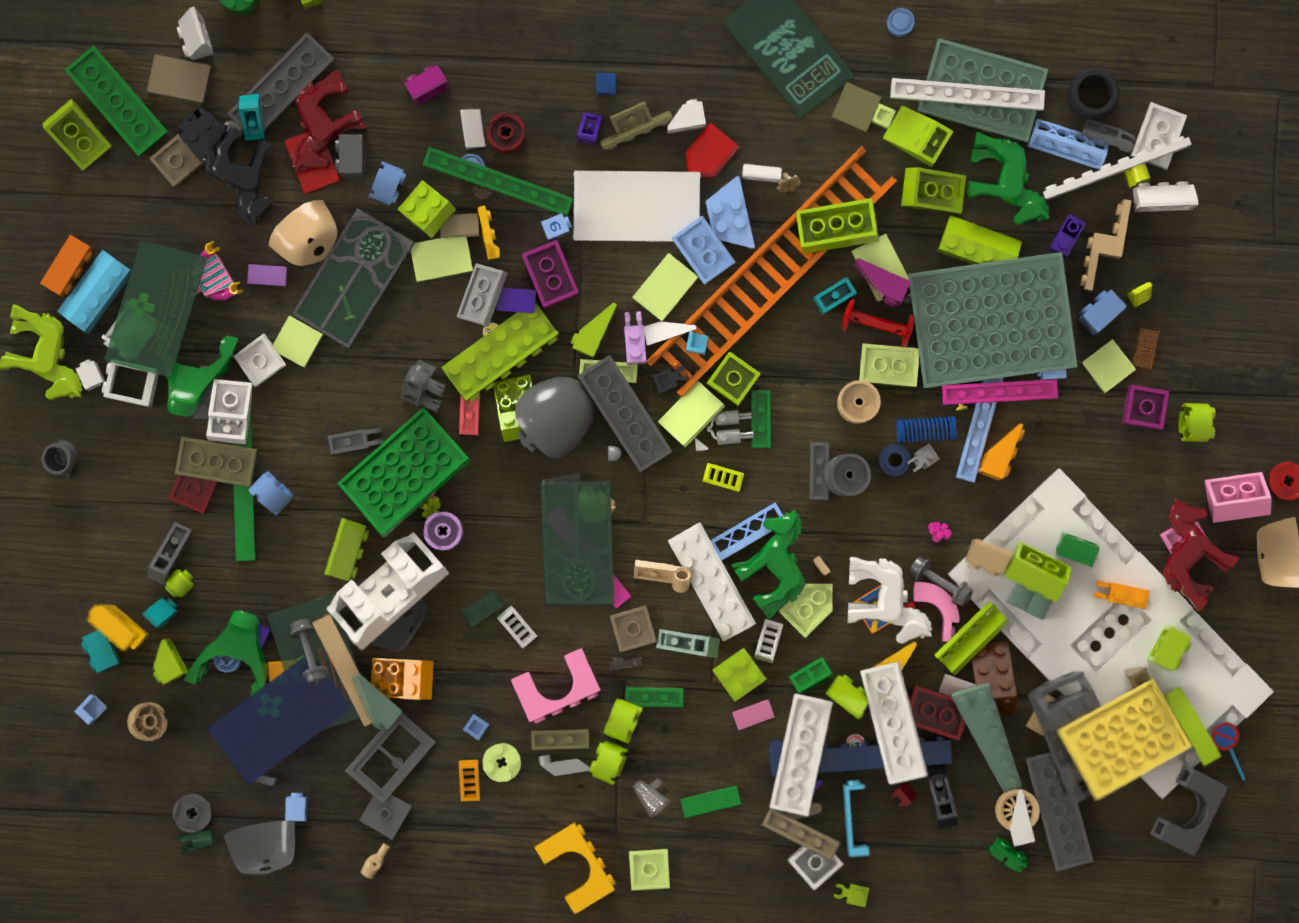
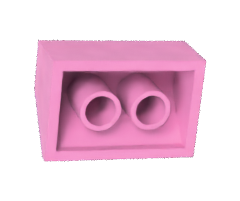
M1262 472L1205 480L1208 507L1213 523L1271 515L1272 498Z

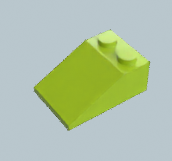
M72 99L42 123L46 132L82 171L111 147V144Z
M919 167L906 168L901 206L962 214L966 176Z
M845 674L843 677L838 675L825 691V694L859 719L868 704L866 691L860 686L858 689L852 685L853 680Z

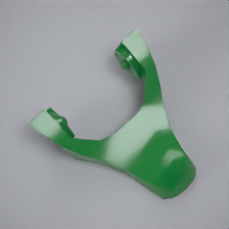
M157 322V346L161 349V351L159 350L160 357L162 358L164 355L161 360L169 385L167 410L171 414L187 417L193 415L203 395L214 382V379H218L227 372L235 354L238 338L231 336L223 337L219 347V359L209 367L194 368L180 365L172 359L168 351L172 348L175 341L174 327L167 328V324L164 323L161 328L162 323Z
M234 611L225 630L217 639L203 649L183 681L192 684L202 682L205 679V675L208 674L209 660L215 656L235 658L244 661L251 667L256 680L251 686L250 698L253 699L252 703L263 706L264 704L259 698L267 691L269 669L261 651L259 619L247 612Z

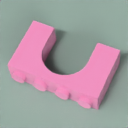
M582 648L564 656L573 676V687L570 693L563 699L549 700L543 697L538 692L530 672L511 679L529 722L534 720L536 724L545 720L544 715L552 713L554 716L563 712L562 707L569 705L572 708L580 704V699L587 697L589 700L598 696L597 692L600 691V688Z

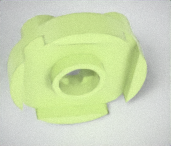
M506 743L495 744L485 752L483 770L492 780L506 782L514 778L520 771V755L513 746ZM504 757L506 758L507 766L500 768L498 767L499 763L496 761Z

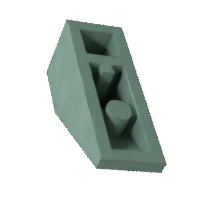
M659 629L656 648L717 658L720 639Z
M354 674L352 680L367 716L372 720V725L379 730L389 729L402 713V710L362 675Z

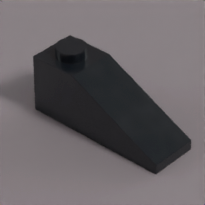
M944 764L926 768L927 780L939 829L958 826V815Z

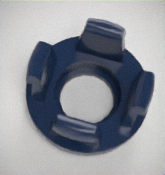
M893 444L882 450L879 456V465L887 475L899 476L908 470L910 464L907 462L911 460V457L906 448ZM892 453L901 455L902 463L900 466L893 467L889 464L888 458Z

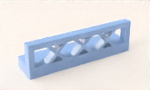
M1036 119L1028 147L1100 169L1099 167L1103 165L1107 156L1109 145L1083 136L1081 132ZM1040 126L1046 128L1048 131H1044L1038 128ZM1058 133L1064 134L1066 137H1062ZM1076 139H1080L1084 143L1078 142ZM1094 145L1102 146L1103 149L1097 148Z
M776 503L710 540L721 561L772 531L765 529L763 522L767 511L773 508L779 517L784 516ZM762 514H764L763 519L757 518V517L761 516ZM754 519L762 521L761 528L757 531L749 530L750 521ZM737 529L746 531L744 539L740 541L732 539L733 533ZM731 533L730 538H726V537H725V536H727L728 534ZM720 539L729 540L727 549L720 552L715 542ZM731 541L737 542L734 545L730 546Z

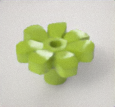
M429 497L426 502L420 505V508L424 510L422 513L424 518L428 519L434 513L439 512L437 509L440 508L441 504L438 497Z

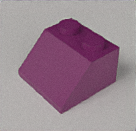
M430 65L423 70L422 74L418 76L414 74L406 79L407 82L404 84L416 106L450 88L438 65Z

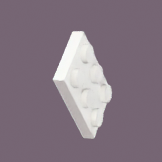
M1151 102L1130 157H1137L1136 153L1147 150V152L1153 151L1155 146L1162 143L1166 145L1172 144V140L1180 136L1187 115ZM1173 153L1148 163L1167 170Z

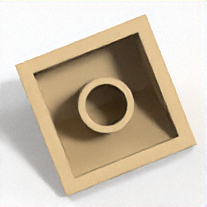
M974 539L969 547L965 562L969 563L968 567L979 570L981 567L987 569V574L997 577L998 574L1002 575L1013 552Z

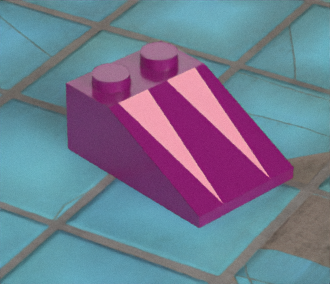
M857 258L854 264L855 268L879 297L885 300L884 303L891 307L899 306L911 281Z

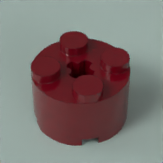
M499 113L490 120L487 127V137L490 145L496 151L502 154H511L523 146L526 140V131L522 120L518 116L510 113ZM506 130L507 132H509L510 136L507 137L506 135H504L503 131Z

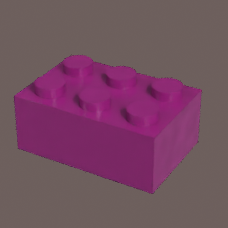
M557 240L522 254L544 310L579 296L578 289Z

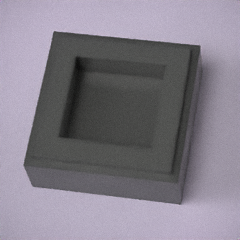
M256 774L255 781L274 786L276 785L277 778Z

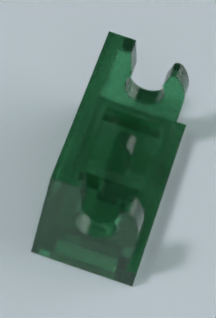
M493 590L462 612L471 627H474L505 605L496 591Z

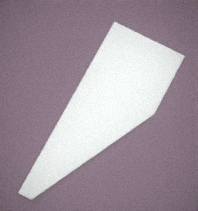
M659 321L645 326L644 335L647 346L695 330L696 325Z
M1023 790L1018 791L1010 826L1014 846L1035 842Z

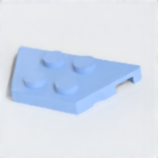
M737 176L706 200L710 225L720 241L754 249L755 246L740 177Z

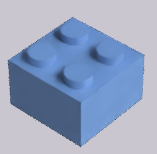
M1104 290L1093 300L1095 302L1094 305L1090 303L1079 312L1081 316L1078 320L1092 336L1099 333L1127 307L1112 290L1108 292Z

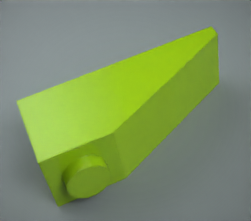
M612 303L579 331V334H574L571 341L574 344L572 347L574 350L592 358L595 357L617 308V304Z

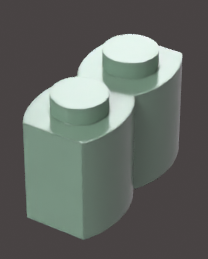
M1017 582L1007 602L1044 620L1053 600H1048L1042 594L1030 591L1024 585Z

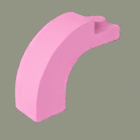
M913 582L912 601L928 602L938 608L942 616L941 641H949L955 635V626H952V622L960 623L956 604L951 603V596L942 588L930 583Z

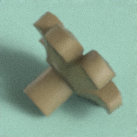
M787 172L781 175L782 179L778 181L779 186H777V190L782 193L789 190L791 192L794 191L796 187L801 185L799 177L797 175L789 176Z

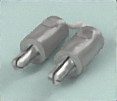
M739 410L720 411L711 420L710 426H707V432H710L712 437L717 439L718 445L741 443V439L754 438V435H750L754 434L753 431L741 432L740 429L717 431V436H715L714 432L710 429L714 421H716V426L740 424V420L752 419V416H748L752 415V413H739Z

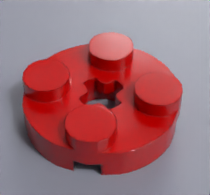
M1283 462L1276 465L1270 471L1268 479L1269 488L1278 499L1294 500L1299 498V465L1293 462ZM1285 476L1293 479L1290 487L1283 483Z

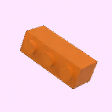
M70 235L40 284L62 297L65 294L68 295L73 287L71 285L75 278L78 279L83 271L82 266L91 259L93 248Z

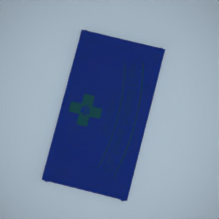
M306 656L302 657L207 728L208 732L213 736L248 784H251L352 708L327 674V680L319 685L307 684L306 679L302 677V673L309 670ZM315 659L316 666L320 667V664Z

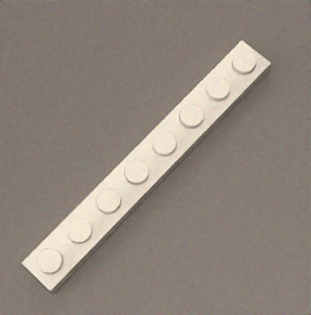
M892 78L890 98L1043 111L1045 91Z
M1181 136L1173 139L1172 144L1166 145L1162 143L1155 146L1153 151L1147 152V150L1138 152L1136 153L1137 157L1129 159V157L1118 160L1116 165L1111 166L1110 163L1099 167L1100 171L1093 173L1090 170L1082 173V177L1075 180L1074 177L1063 181V185H1050L1045 188L1046 191L1043 192L1045 200H1049L1124 172L1132 167L1191 146L1189 137L1184 139Z

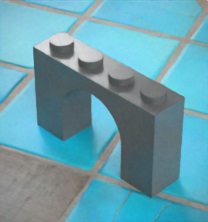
M1183 765L1175 782L1190 789L1195 794L1197 799L1196 812L1193 818L1183 825H1174L1158 817L1150 835L1195 856L1213 817L1217 813V809L1225 796L1228 786L1193 768Z

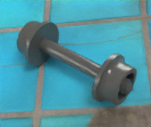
M919 557L912 563L909 573L915 577V581L919 582L926 576L954 594L951 600L952 604L957 603L965 606L971 600L973 589L968 586L966 581L962 582L959 587L948 582L929 570L931 566L930 559L925 560Z
M298 619V621L290 625V637H300L309 670L303 672L302 677L306 679L308 685H319L327 680V667L316 666L308 635L313 633L315 628L311 626L309 619Z

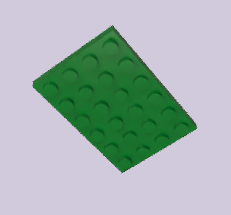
M423 407L337 484L383 537H386L471 460Z

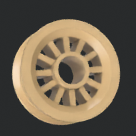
M1022 789L1006 791L996 802V817L999 823L1008 830H1010L1013 817L1012 810L1016 804L1013 797L1016 796L1017 799L1018 791ZM1023 790L1025 801L1029 802L1026 806H1031V810H1027L1028 813H1031L1029 819L1031 827H1033L1039 817V805L1032 794Z

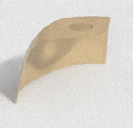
M313 200L304 203L292 211L275 227L270 236L269 246L284 259L295 265L305 266L324 260L337 238L336 224L324 201ZM313 238L314 240L308 244V239ZM319 246H323L324 252L319 256H315L314 250Z
M1292 517L1263 526L1257 532L1258 559L1262 581L1272 586L1299 588V536L1296 518Z

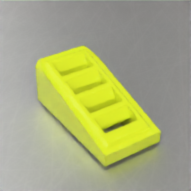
M1151 282L1128 293L1127 296L1133 307H1137L1150 300L1152 292Z
M707 463L702 482L739 492L744 473ZM715 469L714 478L711 480L709 479L711 470ZM719 471H722L723 474L721 477V481L718 482L717 478ZM729 473L728 484H724L726 474ZM734 475H737L735 486H731Z

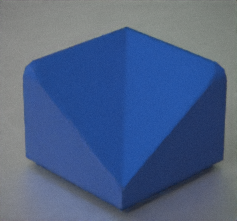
M597 73L596 94L616 95L615 73Z

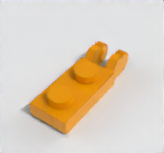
M1096 580V585L1099 587L1110 589L1108 595L1094 592L1093 597L1106 599L1108 602L1146 609L1150 590Z

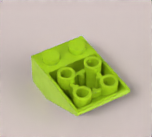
M902 106L883 139L932 167L953 131L933 119Z
M530 375L496 381V385L493 386L504 442L520 439L516 434L522 428L516 420L515 408L521 395L532 386Z

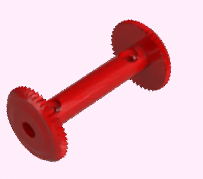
M855 299L849 300L842 320V329L846 331L849 321L901 335L903 336L901 347L907 346L914 326L913 315L909 316L907 325L852 310Z

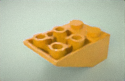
M1023 424L1014 427L983 455L977 473L998 481L1008 476L1011 466L1008 464L1010 460L1015 458L1018 450L1015 447L1016 443L1021 441L1025 431L1022 429Z
M372 658L371 684L389 698L432 699L434 661Z

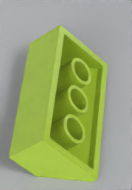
M950 215L937 251L974 265L1018 258L1022 241Z

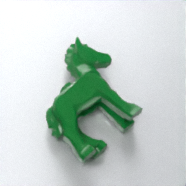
M976 132L974 148L987 147L990 149H972L970 162L977 163L983 159H995L1003 166L997 185L969 181L967 186L968 199L988 195L998 197L1013 206L1021 207L1013 220L1018 225L1035 219L1039 222L1042 219L1048 220L1050 212L1048 211L1049 205L1044 200L1045 198L1039 196L1037 192L1024 189V184H1027L1029 173L1026 172L1024 149L1015 141L1012 143L1010 139H1003L1002 141L1001 139H993Z
M796 510L790 514L786 512L784 516L765 519L763 522L765 529L772 530L776 534L770 538L759 553L749 560L731 564L742 582L765 565L780 580L779 586L773 592L765 595L757 594L753 597L768 619L773 617L778 609L788 602V599L792 603L794 600L796 601L797 596L801 595L805 587V580L796 565L798 562L793 552H787L788 547L794 544L799 538L798 535L802 532V521L799 519V515H796Z

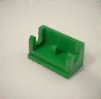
M1062 532L1056 547V555L1093 567L1100 547L1099 544Z
M823 657L789 676L799 695L805 694L833 677Z

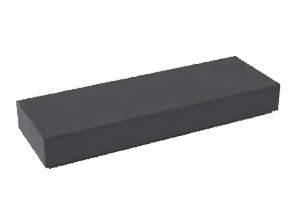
M810 442L809 500H829V489L824 482V469L829 462V443Z

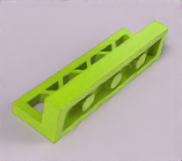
M989 601L935 656L956 675L1010 621Z

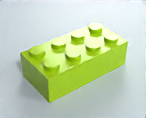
M872 198L796 211L800 244L804 254L879 241Z

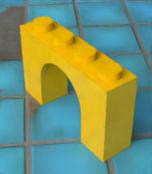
M96 605L89 613L88 621L122 650H127L129 647L137 650L149 636L146 631L115 605H100L99 607Z
M575 822L535 846L544 864L569 851L578 852L588 860L591 869L589 879L584 885L565 896L574 914L614 891L613 885L616 884L611 874L607 875L604 868L606 866L600 857L597 859L593 852L596 849L591 841L587 842L583 836L586 834L580 824L576 825Z

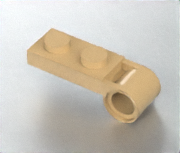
M636 560L633 578L672 583V587L676 592L683 593L689 589L691 572L685 567Z

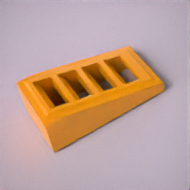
M460 760L461 802L480 801L478 760ZM464 768H474V770H463V769H464ZM475 775V778H464V776ZM475 783V786H464V784ZM476 790V794H464V791Z

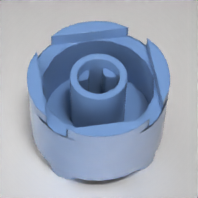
M382 161L381 166L384 168H379L372 186V191L375 192L374 194L370 193L369 197L388 205L391 202L395 204L399 194L396 191L397 186H402L406 174L403 173V169Z
M269 471L263 473L248 490L253 496L256 495L258 501L276 516L294 496Z

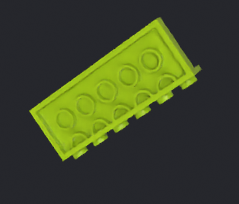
M535 302L534 313L517 312L442 366L441 369L466 402L468 400L473 402L481 396L479 392L483 389L488 391L495 386L496 383L494 381L501 377L503 380L511 374L510 370L515 366L520 368L527 362V357L530 355L535 357L543 351L541 347L545 344L550 346L557 341L558 338L556 336L559 335V332L555 330Z

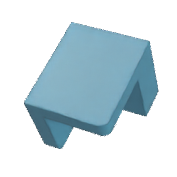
M689 331L686 352L705 355L708 336Z

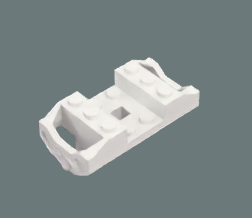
M414 532L391 544L381 553L387 560L385 564L360 586L353 580H350L337 592L331 605L326 608L361 650L449 574L446 568ZM416 544L433 563L425 572L407 554ZM346 605L351 608L364 624L357 632L338 613Z

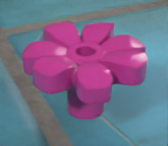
M931 522L928 526L929 532L933 535L932 540L934 542H939L942 538L948 540L952 534L945 523L941 525L939 522Z

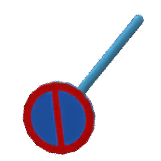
M1230 722L1218 723L1211 731L1210 737L1216 748L1229 750L1242 781H1245V776L1232 749L1239 740L1238 729Z

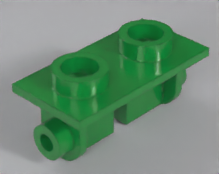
M996 837L994 845L992 844L988 849L991 852L990 854L1001 862L1007 857L1008 860L1005 862V865L1013 871L1021 873L1024 867H1027L1029 860L1022 851H1017L1011 847L1010 843L1005 839Z

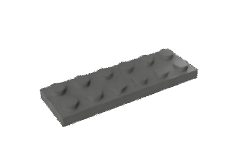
M307 32L246 94H259L264 132L296 100L302 89H305L306 85L310 84V82L313 83L335 60ZM238 102L227 114L243 129Z
M608 355L578 375L640 472L672 452L670 446L611 355Z
M1047 752L1025 758L1055 871L1093 862L1078 802L1070 800L1052 753Z

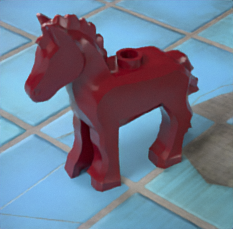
M338 69L324 80L316 83L315 87L312 82L307 84L306 88L302 89L296 98V104L303 119L300 124L304 132L309 131L310 134L302 142L298 143L297 147L293 150L291 161L296 173L301 170L306 172L308 168H327L330 162L328 158L321 156L318 153L319 151L323 150L339 135H343L350 130L367 129L358 109L332 122L320 106L322 101L329 95H346L349 93Z
M1175 499L1174 504L1171 505L1172 508L1169 510V522L1172 524V529L1182 537L1180 543L1177 541L1171 548L1172 554L1166 561L1163 575L1167 585L1170 584L1171 590L1177 592L1180 589L1181 594L1189 599L1194 608L1201 611L1208 602L1207 597L1214 587L1194 582L1188 571L1204 556L1223 572H1227L1229 568L1232 569L1239 557L1220 551L1211 544L1200 528L1194 524L1196 521L1203 520L1208 516L1205 509L1187 506L1185 501L1181 503L1178 499Z

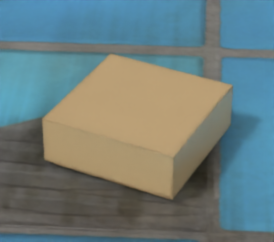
M820 556L813 560V563L822 575L825 576L830 572Z

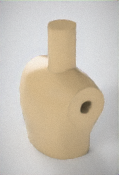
M383 844L377 854L369 856L362 867L361 873L367 878L373 879L382 867L384 856L390 847Z

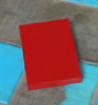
M309 132L285 140L291 159L293 158V150L297 147L298 143L310 135ZM328 146L318 152L321 156L328 158L330 164L327 168H308L306 172L301 170L297 173L305 195L340 182Z

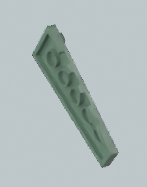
M989 683L952 693L956 706L1003 792L1022 787Z

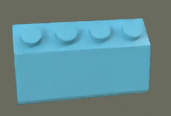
M102 250L57 312L89 334L134 272Z

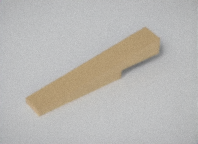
M329 614L312 624L365 727L371 724L372 720L367 716L352 680L354 674L360 673Z

